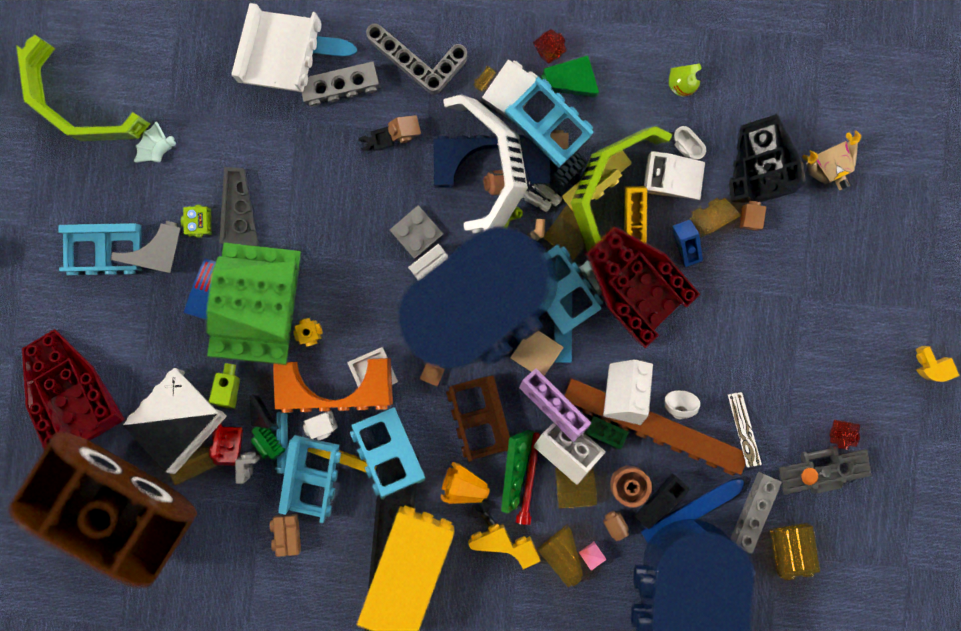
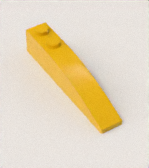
M625 186L624 232L647 244V188L645 186Z

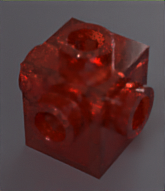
M552 29L544 32L533 42L539 56L548 64L567 51L564 45L566 41L562 34H557Z
M834 420L833 427L830 430V442L837 444V448L849 450V446L857 447V443L860 441L859 431L861 424Z

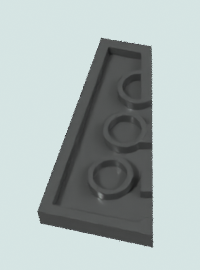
M224 167L219 244L233 243L259 246L244 168Z

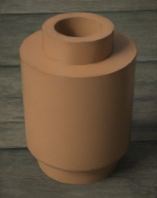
M611 511L605 515L603 522L612 538L619 541L629 535V528L620 512Z

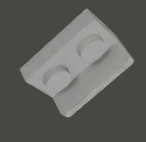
M244 452V454L236 459V484L245 483L250 479V475H253V464L250 463H257L261 459V455H256V452Z

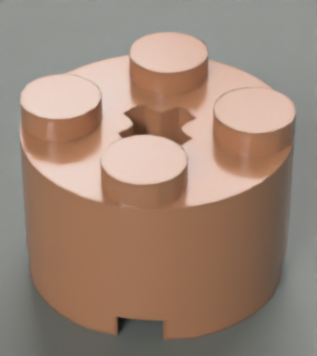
M628 465L617 469L612 474L610 488L614 497L621 504L627 507H638L643 505L650 496L652 484L649 477L640 468ZM630 482H632L635 485L632 486V490H629L627 488Z

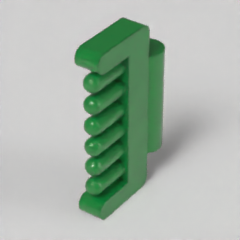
M255 427L252 430L255 437L251 439V442L263 459L269 456L270 459L275 460L285 452V448L278 444L279 440H276L277 438L274 436V433H271V429Z

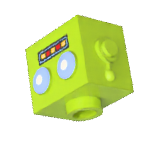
M201 205L183 207L181 226L184 227V234L189 237L196 236V238H202L203 235H212L211 208Z

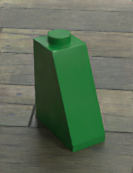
M588 56L544 68L543 75H541V80H547L553 92L596 97L599 94Z

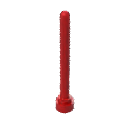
M535 432L533 435L522 509L516 516V523L531 525L532 519L529 507L538 457V450L533 446L541 436L539 432Z

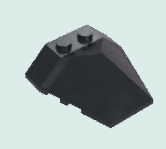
M775 114L741 125L736 148L738 149L737 158L733 163L735 168L733 177L730 178L729 182L731 202H763L795 193L805 183L803 163L779 115Z

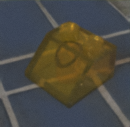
M717 197L708 203L709 207L703 210L700 207L691 212L693 216L688 218V220L691 219L699 232L700 238L741 215L726 198L719 200Z

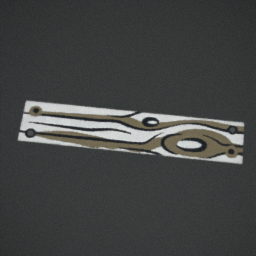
M742 392L728 394L747 467L762 465Z

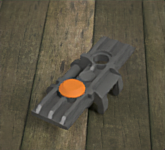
M830 446L829 449L801 452V463L779 467L784 494L811 489L813 494L840 489L846 481L872 476L867 449L838 455L836 446ZM830 456V461L824 466L814 467L813 462L810 461ZM842 463L848 465V470L845 473L840 472V465Z

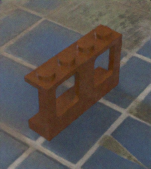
M493 374L449 386V391H446L448 401L453 402L454 409L451 410L453 420H457L459 428H456L458 438L463 439L464 446L461 447L463 457H467L468 462H470L472 459L502 451L507 452L510 435ZM480 387L485 407L462 414L458 407L456 393ZM487 423L490 424L495 444L471 450L465 431L468 428Z

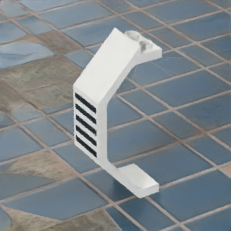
M464 95L443 99L444 106L458 111L469 109L497 134L505 187L490 214L484 219L465 222V230L476 234L486 228L504 227L528 188L519 134L477 99Z

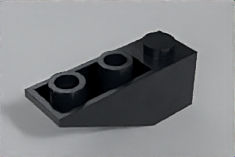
M672 473L636 513L635 517L650 529L673 509L691 489Z

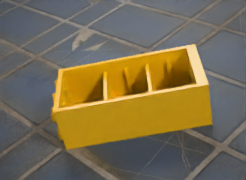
M407 505L404 507L400 506L357 623L358 626L372 631L419 630L454 535V525H451V521L443 518L437 520L430 513L423 512L421 514L415 512L413 507Z

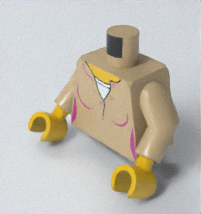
M856 130L854 137L849 132L846 134V138L849 140L848 143L845 141L819 154L810 150V157L804 154L802 159L807 161L806 165L809 175L824 184L835 181L839 191L850 186L845 175L853 172L856 166L858 142L861 140V134Z

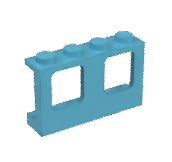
M538 77L535 83L513 105H510L505 110V115L560 168L593 135L594 131L588 121H582L578 117L579 113L574 107L571 106L569 108L564 103L565 99L561 94H555L550 89L551 85L547 80H541ZM538 91H542L555 104V107L540 122H535L523 110V106ZM569 118L582 131V135L568 149L564 150L550 137V133L564 119Z
M136 223L58 225L59 233L63 234V267H59V271L66 272L67 276H78V272H85V275H98V272L105 271V275H117V271H124L126 275L136 274V271H142V267L136 265L112 266L111 244L113 241H132L133 252L142 248V225ZM93 241L95 243L94 267H74L75 242Z
M556 245L548 253L551 258L560 255L569 267L570 274L558 282L555 298L547 312L564 335L601 310L603 301L598 294L593 295L590 290L592 285L587 278L582 279L579 274L581 269L576 262L571 263L568 258L570 254L565 246L560 247V245ZM582 287L593 304L577 317L571 318L560 303V300L576 288Z
M395 407L351 425V438L354 443L358 442L360 449H357L360 459H365L367 466L364 468L368 478L372 477L375 484L372 487L376 496L380 495L381 499H384L389 494L415 483L419 484L425 481L423 471ZM383 422L391 441L373 450H366L359 432L367 427ZM398 457L405 470L406 477L383 487L374 468L376 465Z
M297 435L293 436L289 441L278 513L286 515L290 510L320 517V523H324L325 519L330 517L332 512L330 500L334 498L335 494L333 482H336L338 476L336 464H339L341 452H339L340 445ZM308 448L331 452L328 472L306 466ZM303 483L325 487L322 507L300 501Z

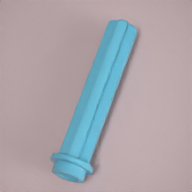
M277 412L276 424L279 429L276 430V440H279L278 444L285 448V452L277 457V467H275V470H277V473H285L288 453V413Z

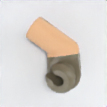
M536 219L535 230L526 235L537 242L544 238L545 219Z

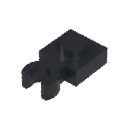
M388 127L370 131L372 137L361 136L359 138V141H367V146L361 148L363 151H369L373 146L376 151L395 146Z

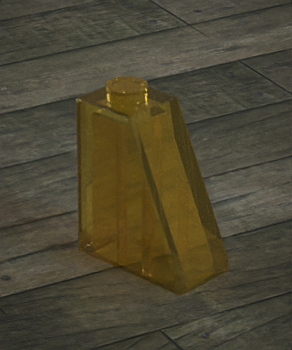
M200 446L175 474L169 473L175 485L218 466L214 465L212 458L209 457L210 446Z
M566 524L539 546L538 550L566 586L570 587L571 585H577L582 580L583 573L571 528Z

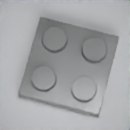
M419 205L390 229L414 259L444 235Z

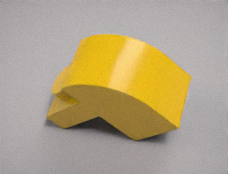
M930 346L916 348L917 360L923 365V367L916 370L924 379L945 382L960 376L952 358L943 357L936 360Z

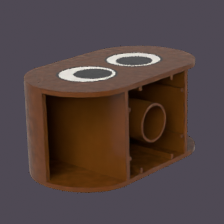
M56 433L53 435L8 506L9 514L13 520L30 534L108 577L138 588H147L154 584L197 516L195 507L171 486L101 446L67 433Z

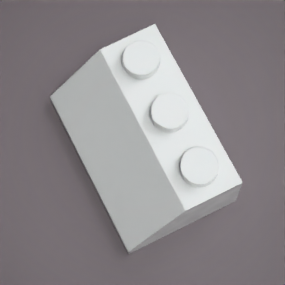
M639 360L610 363L604 417L638 425L644 422L649 413L653 364Z
M555 423L540 436L533 446L577 485L606 452L585 433L573 442Z

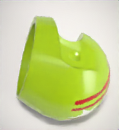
M700 63L671 68L668 80L669 87L674 94L686 97L697 91L700 81L696 79L695 75L697 71L702 69Z

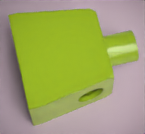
M225 363L223 373L215 374L209 403L218 407L236 408L240 378L234 375L236 365Z

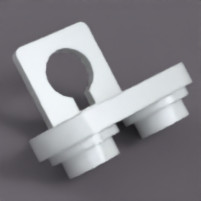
M687 126L677 128L673 135L676 142L674 146L683 156L694 160L704 157L706 146Z

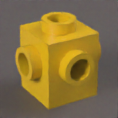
M310 318L300 320L299 325L295 326L296 330L293 331L296 342L299 341L300 344H306V347L318 344L317 340L322 339L321 334H323L320 323H317V320L311 321ZM305 329H309L310 334L308 336H305Z

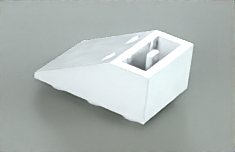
M651 151L648 154L644 181L647 193L700 200L705 162Z

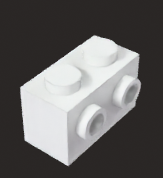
M332 410L305 420L306 425H303L306 435L310 436L311 439L317 438L318 441L329 437L331 432L338 428Z

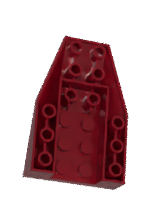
M615 226L586 253L608 309L633 339L645 349L659 336L655 329L680 304L687 308L700 295L665 253Z
M56 329L22 348L25 406L44 450L56 433L72 434L91 441L125 420L95 368Z

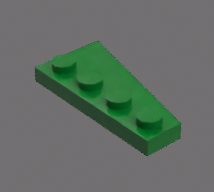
M526 430L509 438L502 512L510 513L517 509L519 505L534 431Z

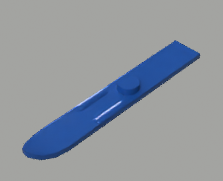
M736 478L723 483L662 518L650 529H643L641 531L647 543H649L650 539L660 529L670 523L687 519L696 520L738 495L743 488L744 481L741 478Z

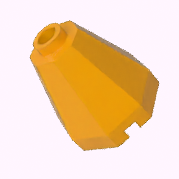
M452 462L453 468H448L442 484V490H445V495L441 494L442 501L450 504L479 503L487 499L490 491L488 484L461 464Z

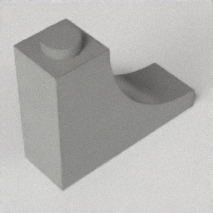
M166 221L165 224L161 223L156 236L146 246L129 253L112 252L111 260L171 273L181 228L177 227L178 223Z

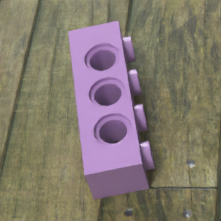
M536 368L522 380L519 388L573 442L588 429L591 422Z

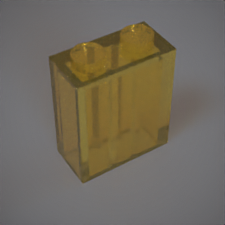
M803 523L770 529L776 570L781 578L793 580L796 578L795 576L812 577L815 575L814 573L820 572L812 525Z

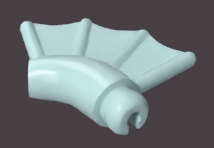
M155 122L149 130L143 132L141 142L136 144L137 155L134 162L153 161L160 163L163 154L176 145L175 139L172 136L166 138L158 122Z

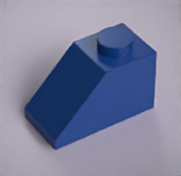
M691 219L673 225L674 239L684 266L688 267L702 262L699 232Z

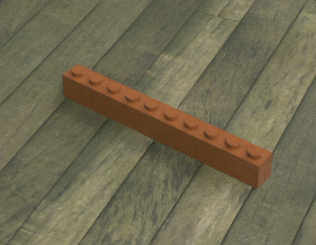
M569 379L563 395L575 407L583 408V413L593 416L594 413L601 416L600 419L611 423V420L618 423L617 427L628 431L631 428L636 431V435L646 439V436L654 438L652 442L661 446L664 443L671 445V450L680 454L683 450L689 453L688 457L697 461L702 458L706 460L707 465L713 468L721 466L724 468L723 472L732 476L735 473L742 474L746 465L743 450L649 411L648 417L641 425L604 417L606 392L575 379Z

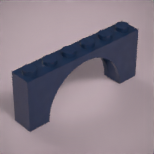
M479 135L476 138L457 136V139H449L448 136H438V139H433L434 187L454 188L455 176L463 161L479 150L489 148L500 149L498 136H495V138H487L485 135ZM519 135L524 168L528 174L530 187L534 186V184H545V186L549 187L550 158L529 138H526L525 135Z

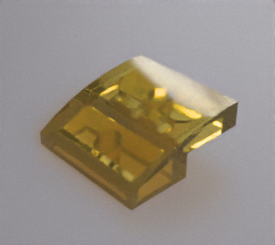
M566 205L543 238L554 246H565L570 254L569 257L574 260L585 246L574 212Z
M594 467L578 485L561 470L555 468L559 509L597 505Z

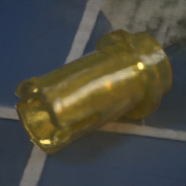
M486 66L479 78L474 80V87L481 92L486 90L488 83L496 75V72L491 67Z

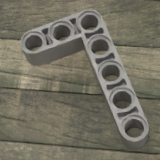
M371 24L366 29L368 40L374 47L428 93L433 95L440 93L467 61L466 48L461 44H456L451 47L432 70L380 25ZM374 31L381 33L378 38H372L371 34ZM387 44H394L395 48L388 51L385 49ZM457 51L464 54L460 59H456L453 55ZM402 56L410 58L407 63L400 62ZM444 66L451 67V71L447 74L443 73L441 69ZM417 68L424 69V73L420 76L415 75L414 71ZM432 80L439 82L436 88L429 87V83Z

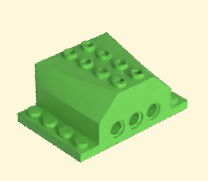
M233 243L223 244L222 257L218 256L212 271L207 305V334L210 336L208 357L287 365L301 251Z

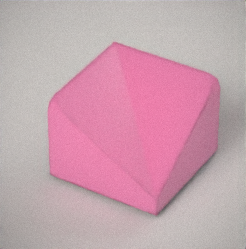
M595 541L579 551V554L590 570H593L607 560Z

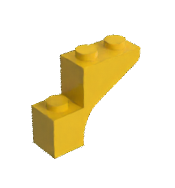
M494 524L488 527V531L481 533V531L476 532L470 536L471 539L468 541L472 550L511 554L519 561L522 569L540 562V556L531 537H520L513 544L504 524Z

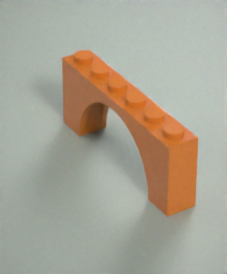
M391 358L368 359L366 375L361 385L351 395L339 400L322 398L313 393L301 378L298 362H287V365L273 364L275 409H281L282 413L293 412V409H300V412H311L312 408H319V411H331L333 407H338V411H347L349 407H357V410H368V406H376V410L387 409V406L393 404Z

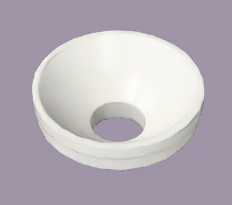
M672 391L665 397V408L677 419L689 418L698 413L700 400L697 396L687 391Z

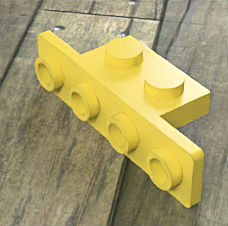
M623 150L609 157L591 200H598L605 194L603 192L608 187L612 188L618 184V179L622 176L621 172L632 164ZM579 182L562 195L563 200L571 210H573L571 201Z

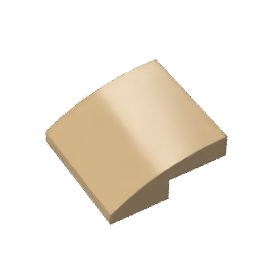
M537 331L528 339H523L510 358L531 372L536 368L545 376L564 347L540 331Z

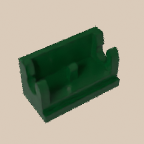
M595 416L591 417L589 420L591 424L584 433L621 450L629 432Z

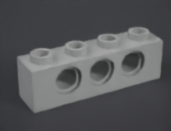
M368 62L309 76L308 83L304 86V91L301 93L304 103L314 107L327 100L328 102H336L340 97L344 96L353 98L361 92L366 94L374 93L377 91L376 89L380 88L374 62ZM357 77L364 79L360 85H355L354 80ZM342 81L345 83L342 89L335 88L338 82ZM320 86L326 87V91L323 94L317 93V89Z
M761 472L757 473L730 538L741 546L744 551L749 553L754 551L782 483Z

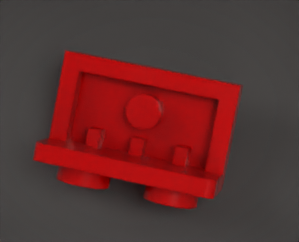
M220 423L212 432L214 442L213 446H210L209 457L212 458L214 465L236 466V459L239 458L241 450L242 427H223L222 423Z

